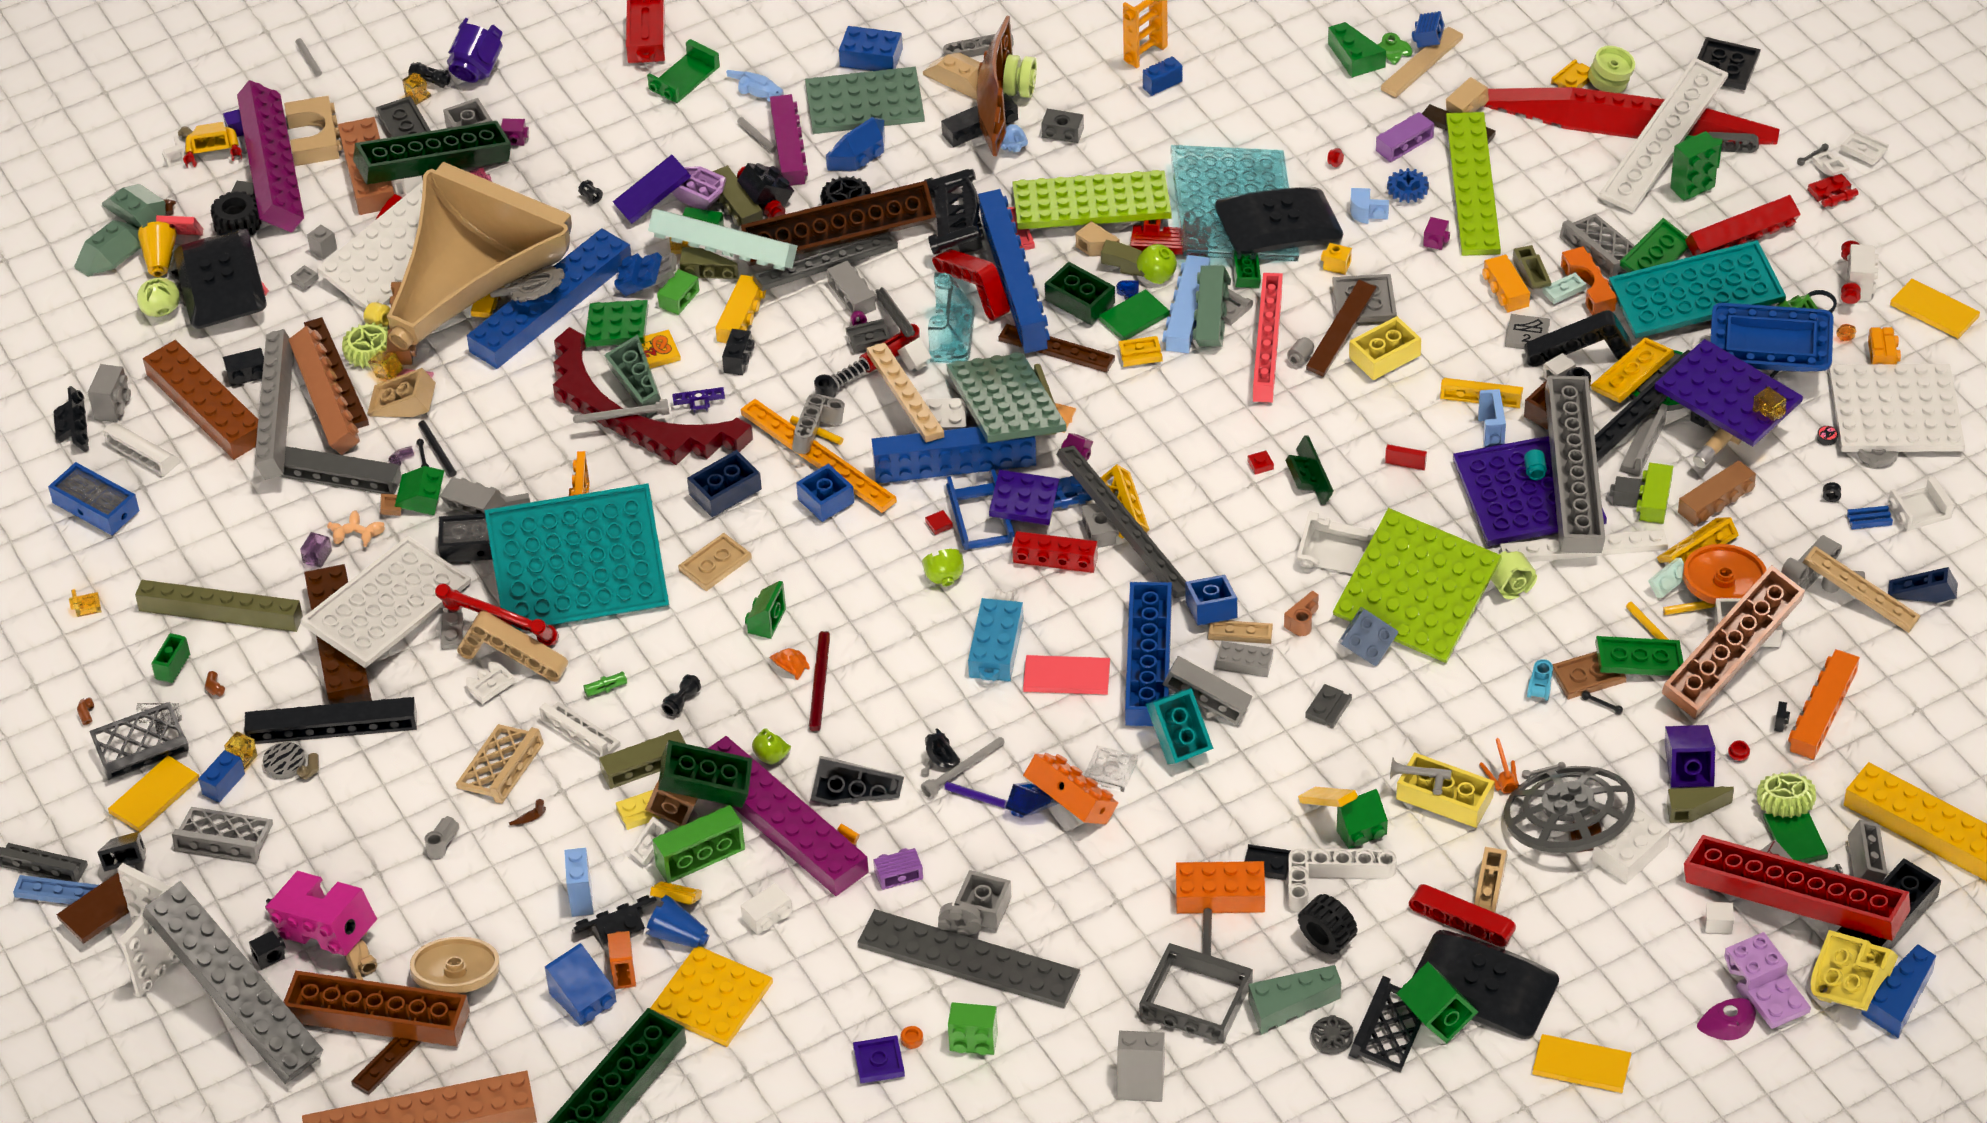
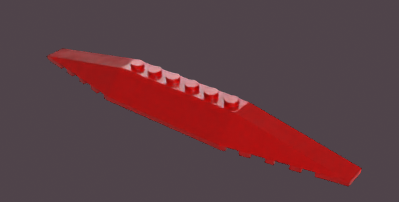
M1575 87L1488 89L1489 100L1484 107L1495 110L1499 108L1505 109L1509 114L1526 115L1527 119L1531 120L1533 117L1543 120V123L1549 125L1556 123L1561 125L1563 129L1637 139L1665 99ZM1706 108L1688 135L1696 136L1705 131L1707 133H1747L1758 136L1759 144H1777L1780 129Z

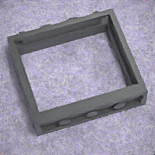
M1169 943L1139 1003L1140 1017L1165 1024L1171 1028L1184 1030L1189 1034L1206 1037L1211 1041L1224 1043L1248 993V985L1253 983V969ZM1172 965L1240 986L1221 1025L1154 1004Z

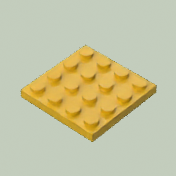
M694 947L650 1009L678 1023L689 1031L728 1047L773 984V978L703 947Z

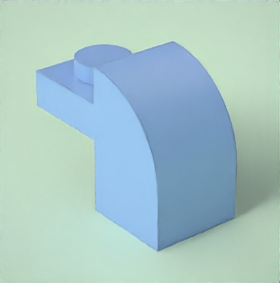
M1351 188L1350 213L1355 220L1369 224V219H1388L1389 200L1370 199V188Z

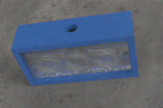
M77 462L71 465L48 486L52 503L110 535H114L140 511L136 494Z

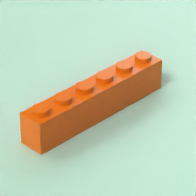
M1835 649L1832 657L1828 656L1825 663L1826 669L1825 671L1821 670L1817 680L1818 685H1814L1811 690V700H1806L1803 707L1804 714L1803 716H1798L1795 725L1797 728L1790 732L1788 742L1791 743L1790 752L1813 760L1815 759L1858 671L1860 657Z

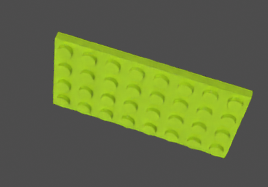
M1165 170L1012 181L1017 229L1087 225L1091 221L1095 224L1172 219Z

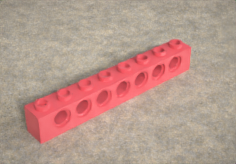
M1263 273L1253 381V402L1273 403L1283 273Z

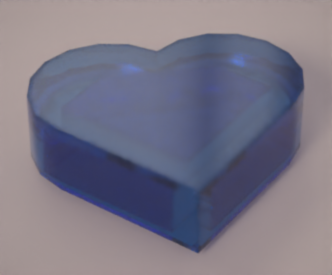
M1119 281L1116 285V291L1127 300L1139 293V281Z

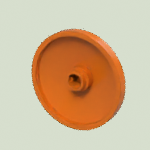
M1712 544L1693 551L1687 557L1684 563L1683 580L1693 595L1715 605L1716 598H1742L1767 569L1762 560L1749 550L1729 544Z

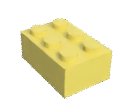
M1398 316L1349 342V358L1372 380L1421 356V338Z

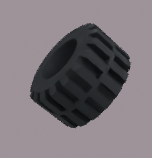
M243 191L228 192L226 195L219 196V199H215L214 204L211 205V217L217 235L240 228L248 230L249 235H254L256 230L260 229L262 221L259 219L256 198L250 193L247 194Z
M1327 894L1316 896L1298 914V924L1304 936L1317 949L1327 954L1334 955L1339 953L1358 932L1357 923L1347 907L1339 900Z

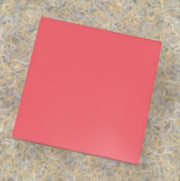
M156 216V222L168 223L170 228L173 229L174 227L178 235H203L204 228L195 217Z

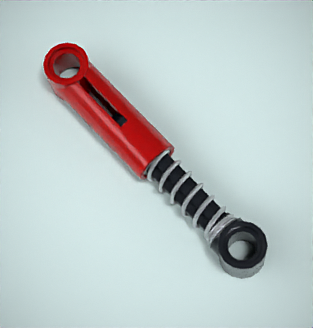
M911 324L915 332L913 336L905 337L900 330L898 334L883 342L886 343L895 358L900 355L898 353L899 349L920 337V330L917 325ZM866 352L859 357L858 362L854 361L853 365L849 364L847 368L838 371L836 375L824 374L817 376L814 380L815 394L834 398L835 392L838 391L840 385L844 386V383H849L850 379L855 380V377H860L861 373H871L877 368Z

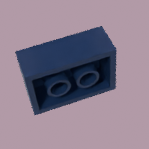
M737 450L687 478L689 495L711 517L718 515L762 490L760 472Z

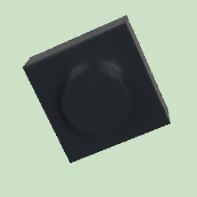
M1779 701L1774 731L1783 732L1784 724H1789L1790 712L1786 711L1787 702Z

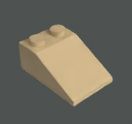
M423 368L374 385L367 414L375 417H415L429 412L436 382Z

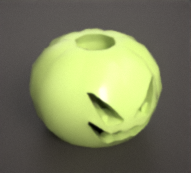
M154 278L141 285L137 293V302L140 310L146 315L161 317L171 313L178 307L180 294L174 282L166 278Z

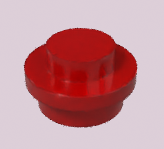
M1340 148L1331 149L1328 153L1327 161L1333 167H1339L1344 160V154Z
M1737 740L1729 746L1728 754L1732 759L1742 761L1749 757L1750 748L1746 742Z

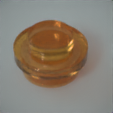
M1843 324L1836 330V334L1841 341H1850L1855 338L1856 327L1853 325Z

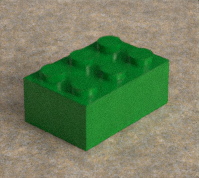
M1706 131L1674 146L1670 188L1683 201L1715 187L1720 144Z

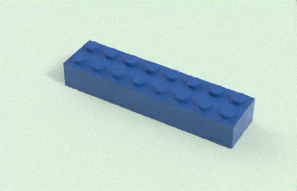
M979 427L944 430V438L927 443L920 433L871 438L873 467L877 484L987 472L990 469L1003 470L1037 466L1035 436L988 443Z
M1130 582L1125 726H1153L1146 704L1169 695V688L1162 684L1170 670L1172 582Z

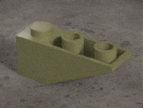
M682 247L679 263L680 270L695 275L698 278L739 279L738 263L713 252L706 251L703 248Z
M1734 786L1668 789L1667 808L1670 823L1693 822L1731 804Z

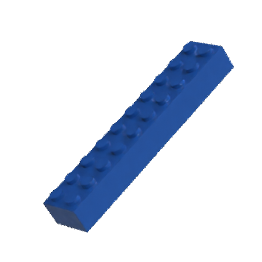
M1001 189L979 193L981 221L1024 354L1048 349L1047 340H1050L1048 329H1045L1048 326L1047 317L1042 315L1044 313L1042 302L1037 301L1039 299L1038 290L1033 288L1035 286L1033 275L1028 274L1030 273L1029 263L1024 261L1026 259L1024 248H1020L1022 246L1020 236L1015 234L1017 233L1015 221L1011 222L1013 216L1011 209H1007L1009 207L1007 197L1002 195Z
M601 228L553 266L556 269H563L565 273V278L561 280L562 283L555 287L553 291L535 300H527L526 302L510 300L467 334L469 352L496 369L501 367L616 275L622 260L631 256L630 244Z

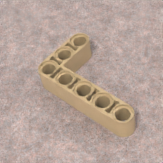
M486 611L478 613L457 648L460 656L465 659H473L483 642L554 682L560 680L568 665V660L563 655Z

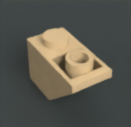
M1092 221L1075 233L1076 248L1089 256H1101L1106 240L1120 243V239L1117 236L1112 235Z

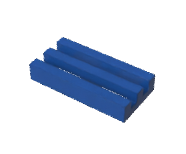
M1888 505L1847 510L1851 529L1891 526L1893 523Z

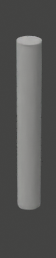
M301 38L296 39L295 43L316 76H320L322 71Z
M743 117L737 120L738 124L771 153L776 151L777 147Z

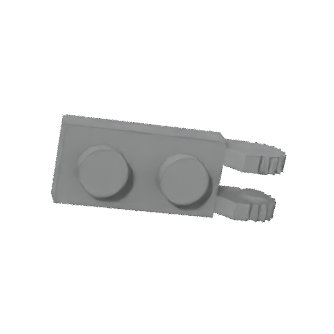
M443 605L442 649H457L463 639L464 617L462 608L456 611L457 613H449V610Z

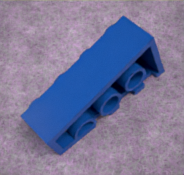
M1917 944L1893 968L1891 976H1887L1876 991L1867 1012L1862 1010L1861 1014L1899 1039L1904 1025L1907 1023L1913 1008H1915L1921 993H1923L1933 973L1936 955Z

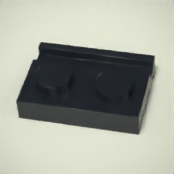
M1248 844L1245 861H1264L1265 877L1286 880L1291 850Z

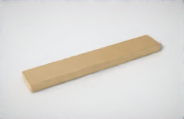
M1448 26L1443 31L1440 45L1424 47L1381 85V90L1395 98L1398 97L1463 39V33Z
M1816 546L1813 547L1803 561L1805 565L1908 633L1921 617Z

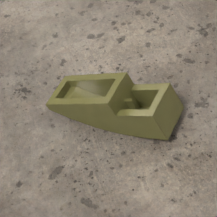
M1105 241L1101 251V264L1120 267V273L1142 277L1145 275L1142 270L1139 272L1137 268V259L1142 252L1141 250L1119 242Z
M1532 245L1513 249L1512 259L1523 280L1531 289L1551 286V280L1539 254L1536 255Z

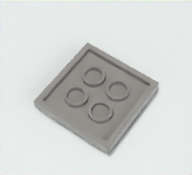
M1391 274L1332 277L1336 315L1339 313L1357 281L1362 280L1376 286V292L1357 323L1388 321L1397 316Z

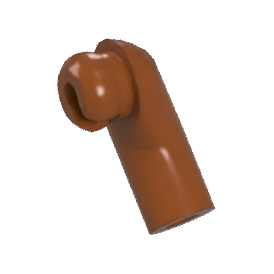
M209 671L205 682V690L212 695L216 694L221 697L225 692V687L217 682L218 674L214 671Z
M90 697L81 699L77 706V712L83 725L90 724L93 721L88 710L94 707L93 700Z

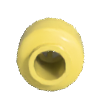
M378 302L368 304L363 315L365 323L367 322L368 325H371L375 322L376 325L382 324L383 327H388L387 315L390 307Z

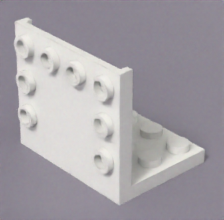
M122 863L117 870L133 925L118 940V944L122 945L135 989L133 995L141 998L152 988L155 981L164 975L172 962L178 959L175 953L142 916L145 906L171 887Z

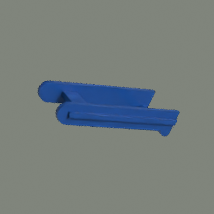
M990 469L992 483L954 489L951 476L946 477V488L964 550L1013 542V537H1015L1011 520L1002 519L1007 535L968 541L958 500L993 495L998 477L995 469Z

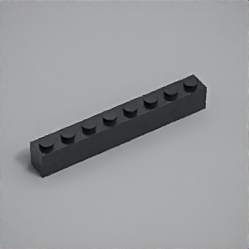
M414 697L256 710L245 712L244 732L247 745L417 730V708Z

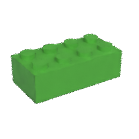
M731 805L720 808L704 817H699L695 821L679 826L670 832L652 839L656 867L667 883L674 882L745 850L742 821Z

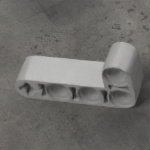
M820 394L809 395L794 431L793 451L799 454H806L810 451L821 422L831 425L841 424L845 403L840 399Z
M1822 535L1798 561L1790 557L1782 567L1781 572L1805 591L1820 576L1819 573L1803 563L1813 547H1818L1834 559L1839 556L1842 550L1841 544L1825 535Z

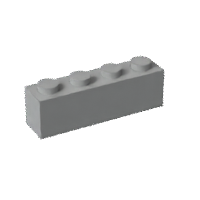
M1177 656L1162 684L1175 692L1192 688L1197 704L1235 725H1238L1253 697L1180 656Z

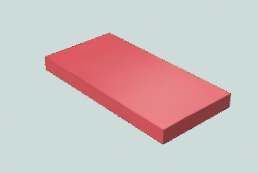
M1026 655L1023 692L1108 695L1110 658Z

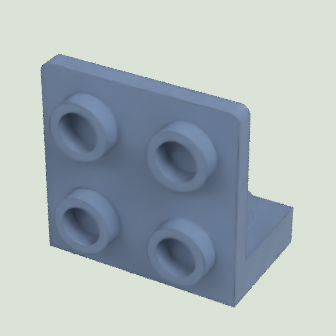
M1360 607L1338 642L1372 665L1377 666L1397 636L1398 631Z

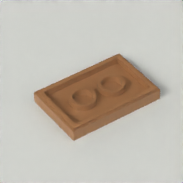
M1597 651L1552 664L1553 675L1568 700L1581 696L1584 691L1592 693L1626 683L1627 679L1625 674L1600 672Z

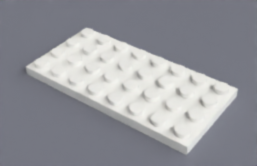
M423 182L317 268V272L364 309L372 302L389 304L390 296H393L391 282H402L418 229Z
M406 536L301 618L300 625L366 668L443 606L442 600L435 594V589L439 584H447L453 590L461 592L471 583V577L409 536Z

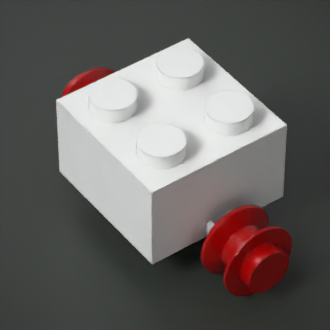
M1853 240L1846 241L1841 246V257L1849 262L1847 284L1841 287V300L1847 304H1854L1858 301H1871L1872 293H1876V282L1874 280H1878L1879 268L1875 266H1878L1879 254H1875V246L1860 245Z

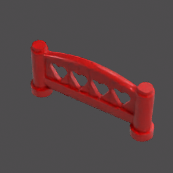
M444 583L439 584L435 589L436 596L442 600L443 605L450 611L455 612L462 607L477 613L486 611L511 626L535 634L537 640L547 647L555 645L558 641V631L541 619L530 620L503 608L461 594Z

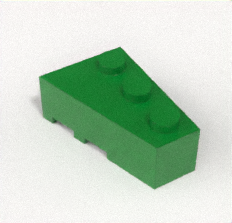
M1343 22L1328 27V45L1351 78L1386 67V50L1348 23Z

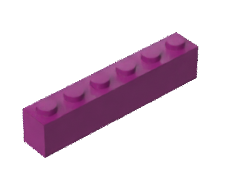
M792 94L771 96V114L781 175L789 181L790 186L805 184V176H808L807 165H803V163H806L805 152H801L804 150L803 139H799L802 138L801 126L797 127V125H800L799 114H795L798 113L797 101L793 102Z

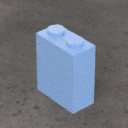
M586 847L564 850L566 884L572 917L594 914L592 882Z

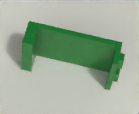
M689 39L686 42L687 54L659 78L650 73L647 75L648 87L652 92H656L666 99L678 103L720 67L719 53Z

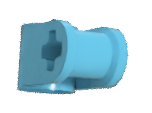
M1541 659L1535 662L1528 685V698L1535 696L1544 698L1546 701L1549 700L1553 665L1550 661Z

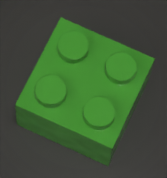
M952 1002L948 1020L949 1050L958 1053L994 1055L998 1036L997 1007Z

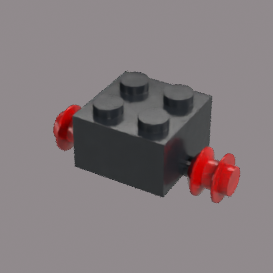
M747 163L746 166L742 167L737 173V182L755 204L766 206L764 213L768 218L784 215L786 212L784 207L794 190L789 185V181L781 175V171L774 166L767 167L760 163Z

